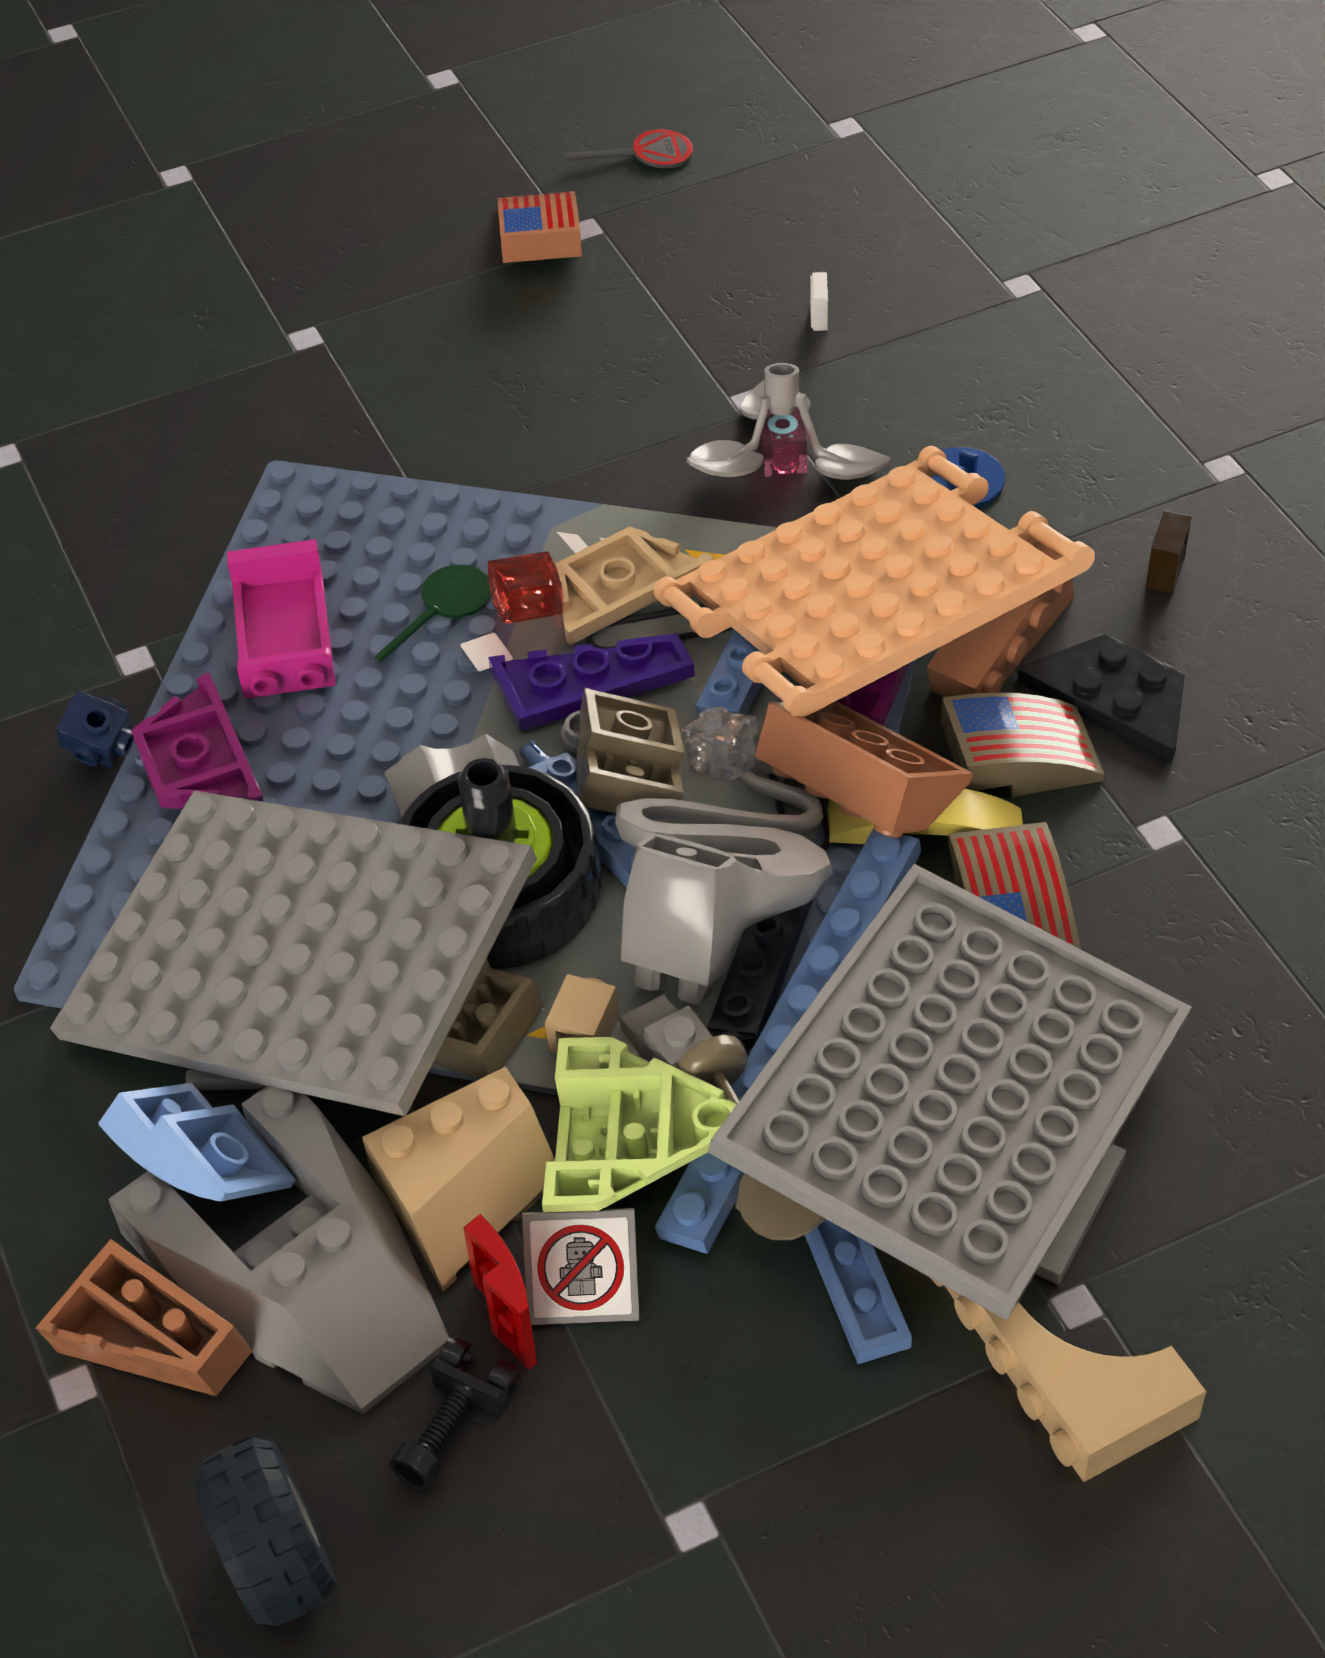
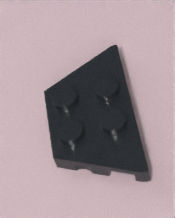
M1107 634L1023 664L1018 669L1017 682L1045 697L1077 706L1080 715L1170 762L1175 757L1185 679L1184 673Z

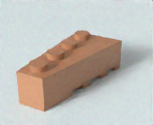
M1040 542L1032 544L1053 560L1061 558V556ZM1074 578L941 646L927 666L931 691L943 697L975 693H999L1004 682L1074 599Z

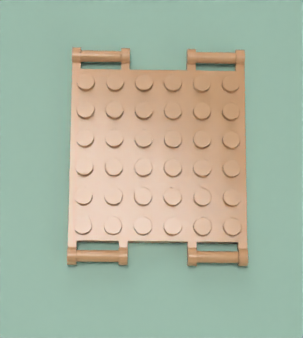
M928 446L920 452L917 460L905 466L896 467L889 474L869 484L860 485L854 488L851 493L831 503L819 505L813 512L793 522L783 523L776 530L754 541L745 542L738 549L716 560H709L698 569L676 580L672 577L661 578L655 584L653 594L661 604L667 607L672 606L690 622L691 629L702 638H710L730 627L737 631L761 651L753 652L744 659L742 664L744 675L754 683H762L783 701L784 709L792 716L806 717L1087 571L1094 562L1095 553L1085 543L1080 541L1073 542L1048 526L1047 519L1034 511L1024 514L1019 520L1018 526L1010 530L973 506L987 495L989 488L987 480L977 473L968 474L948 461L943 451L935 446ZM939 475L957 488L950 491L931 477ZM1040 542L1061 556V558L1053 560L1032 544ZM695 596L708 608H701L690 597ZM786 672L801 686H794L780 673Z

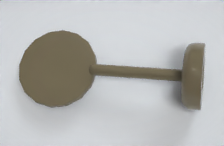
M720 1035L696 1044L683 1055L676 1068L723 1090L726 1099L738 1104L740 1100L731 1084L744 1072L748 1059L745 1048L739 1039L731 1035ZM745 1173L739 1183L737 1202L742 1218L756 1234L771 1240H793L809 1234L825 1219Z

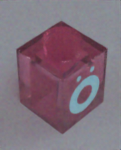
M795 407V411L789 415H774L768 409L759 441L760 452L764 456L763 469L765 477L807 473L808 440L798 407Z

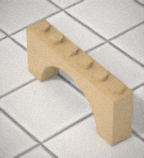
M932 1279V1281H933L938 1287H942V1286H943V1284H941V1283L935 1281L934 1279ZM946 1287L954 1299L955 1310L963 1325L968 1330L975 1329L985 1342L986 1354L994 1369L1001 1375L1007 1373L1017 1388V1396L1025 1413L1032 1420L1039 1419L1050 1434V1443L1059 1461L1066 1467L1072 1465L1083 1482L1200 1418L1206 1390L1172 1346L1140 1356L1118 1357L1093 1353L1073 1346L1050 1333L1035 1321L1019 1302L1007 1321Z

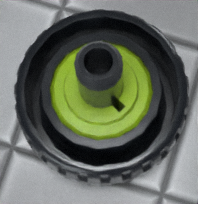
M488 758L473 760L462 771L436 782L421 793L406 809L403 817L398 822V824L531 845L537 860L487 956L488 963L493 969L522 966L553 954L576 937L586 926L592 912L596 908L599 900V890L601 889V858L593 818L588 808L583 804L582 799L573 790L557 778L544 772L523 766L501 765L497 761Z

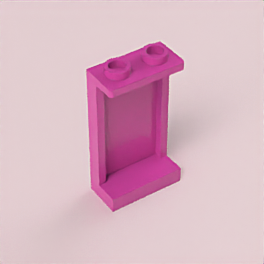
M317 540L228 551L227 563L232 581L239 658L237 661V671L244 699L336 686L323 573Z

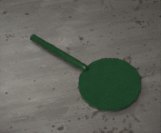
M450 565L430 574L422 584L421 590L422 600L428 609L376 654V662H382L435 614L445 618H462L473 615L483 609L492 596L493 587L489 576L482 570L469 565Z

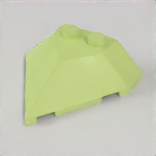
M613 1037L559 1038L555 1082L560 1103L555 1161L546 1162L542 1199L543 1212L600 1211L708 1153L711 1139L737 1104L726 1099L723 1090L655 1057L649 1062L629 1052L626 1043Z

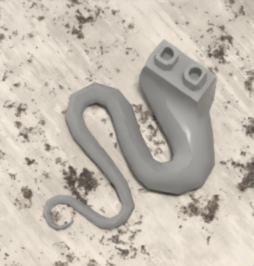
M754 762L742 765L739 768L740 780L754 791L803 809L805 812L800 815L765 814L676 799L654 798L621 803L616 807L615 823L619 835L625 843L636 848L624 898L621 961L633 964L634 986L649 991L660 990L667 984L668 975L679 978L677 996L680 1000L699 1005L710 997L715 980L729 970L734 947L745 928L761 920L804 905L822 893L833 875L831 863L824 849L802 836L820 825L823 819L822 802L817 797L805 790L786 785L785 783L788 778L782 777V780L777 782L757 776L756 774L774 773L771 771V765ZM664 822H674V823H680V824H672V823H664Z

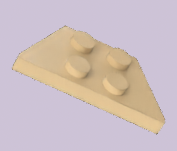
M629 526L555 563L566 642L572 645L658 601L653 594L654 586L658 580L663 577H672L676 580L698 569L703 563L714 560V558L704 552L699 558L679 552V543L664 538H654L648 532Z

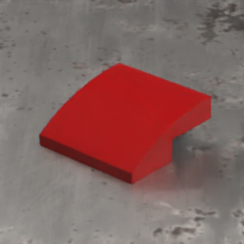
M479 1214L463 1227L473 1285L486 1297L492 1334L530 1370L537 1364L524 1282L507 1245L494 1227Z

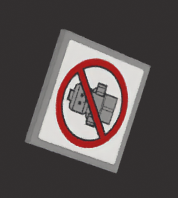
M634 1208L577 1212H529L522 1214L525 1283L531 1325L639 1321Z

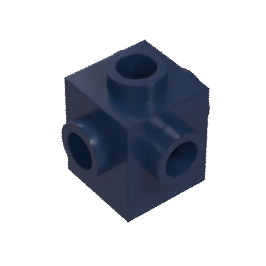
M79 690L74 694L56 728L60 747L71 751V755L78 761L96 767L99 763L112 769L118 756L125 757L134 741L131 732L130 714L122 703L108 696H101L98 699Z

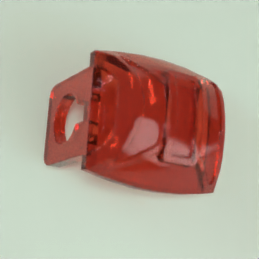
M549 551L488 561L490 593L503 624L563 614L562 586L557 568Z

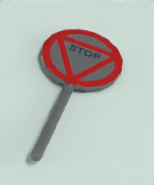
M655 129L638 135L634 141L633 148L567 152L562 155V158L564 160L636 156L638 160L652 167L673 168L689 161L692 157L693 145L687 137L679 132Z

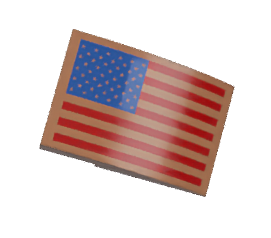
M575 191L497 198L503 263L582 256Z

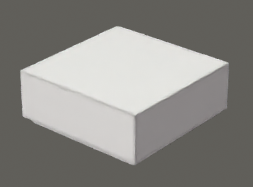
M816 272L810 276V313L813 331H827V272Z

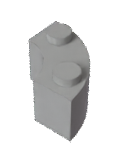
M487 734L468 744L454 748L433 749L420 745L413 751L405 754L399 762L384 773L400 814L403 817L406 809L421 793L436 782L462 771L473 760L488 758L497 761L501 765L519 766L513 750Z

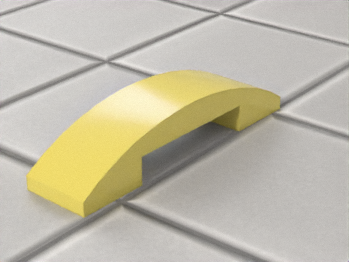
M964 789L925 831L903 834L948 836L950 833L1023 825L1022 812L1020 807L998 797ZM828 799L829 843L865 844L875 824L865 818L853 817L839 810L840 804Z

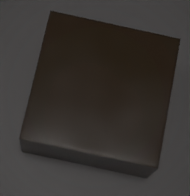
M1169 511L1163 512L1151 548L1145 589L1173 595L1186 556L1192 516Z

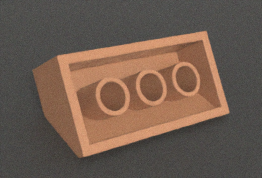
M837 701L806 717L792 716L784 709L783 702H769L755 753L756 758L772 766L771 771L774 774L783 778L796 779L805 785V791L809 794L835 801L840 804L839 810L853 817L865 818L875 824L874 829L878 833L894 838L902 837L903 833L925 831L971 783L973 776L972 772Z

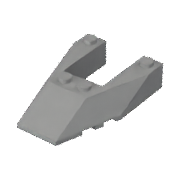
M266 1086L241 1104L245 1119L296 1179L294 1184L307 1198L236 1251L232 1252L170 1184L154 1176L149 1171L108 1200L121 1234L143 1259L158 1273L235 1326L251 1348L256 1360L272 1368L279 1366L302 1378L303 1384L364 1414L439 1355L444 1344L449 1339V1335L388 1198L320 1109L305 1094Z

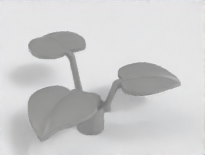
M776 363L764 369V380L753 388L740 404L741 414L757 420L751 441L746 445L731 440L711 441L696 448L690 457L686 458V461L692 467L704 473L721 477L743 476L756 471L764 463V456L754 451L758 448L765 420L770 419L774 415H791L794 418L802 417L814 454L820 457L815 461V469L828 477L841 480L862 478L889 465L892 462V456L889 457L851 444H834L827 449L823 448L819 444L808 412L811 402L806 397V394L799 392V368L793 364Z

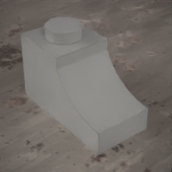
M664 994L619 1016L621 1030L643 1059L650 1062L655 1057L675 1068L687 1051L696 1044L713 1037L689 1005L679 1010Z

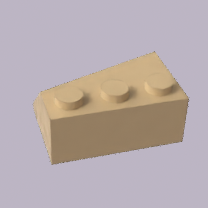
M506 1066L362 1137L371 1175L390 1201L396 1216L443 1292L457 1279L456 1273L469 1261L463 1227L479 1214L494 1227L497 1233L511 1220L518 1221L523 1213H526L543 1197L546 1162L555 1161L531 1103Z

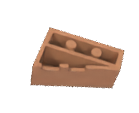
M112 1239L108 1241L36 1327L37 1331L57 1353L213 1396L219 1394L252 1353L251 1348L235 1326Z

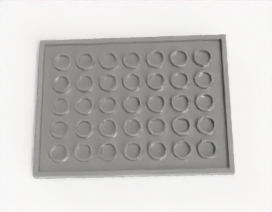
M193 791L50 1029L59 1040L406 1116L537 857L531 845Z
M914 864L710 1141L708 1153L1008 1321L1180 1032L1192 1007Z

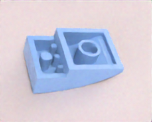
M193 1083L121 1092L98 1123L108 1136L143 1168L168 1184L198 1197L221 1202L291 1188L296 1181L294 1176L234 1105L212 1108Z

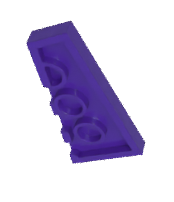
M677 633L618 640L616 647L606 649L593 647V644L574 646L575 653L547 656V650L527 652V659L505 661V655L488 657L490 671L520 732L566 718L573 712L581 710L582 696L585 688L629 698L695 676L694 662Z

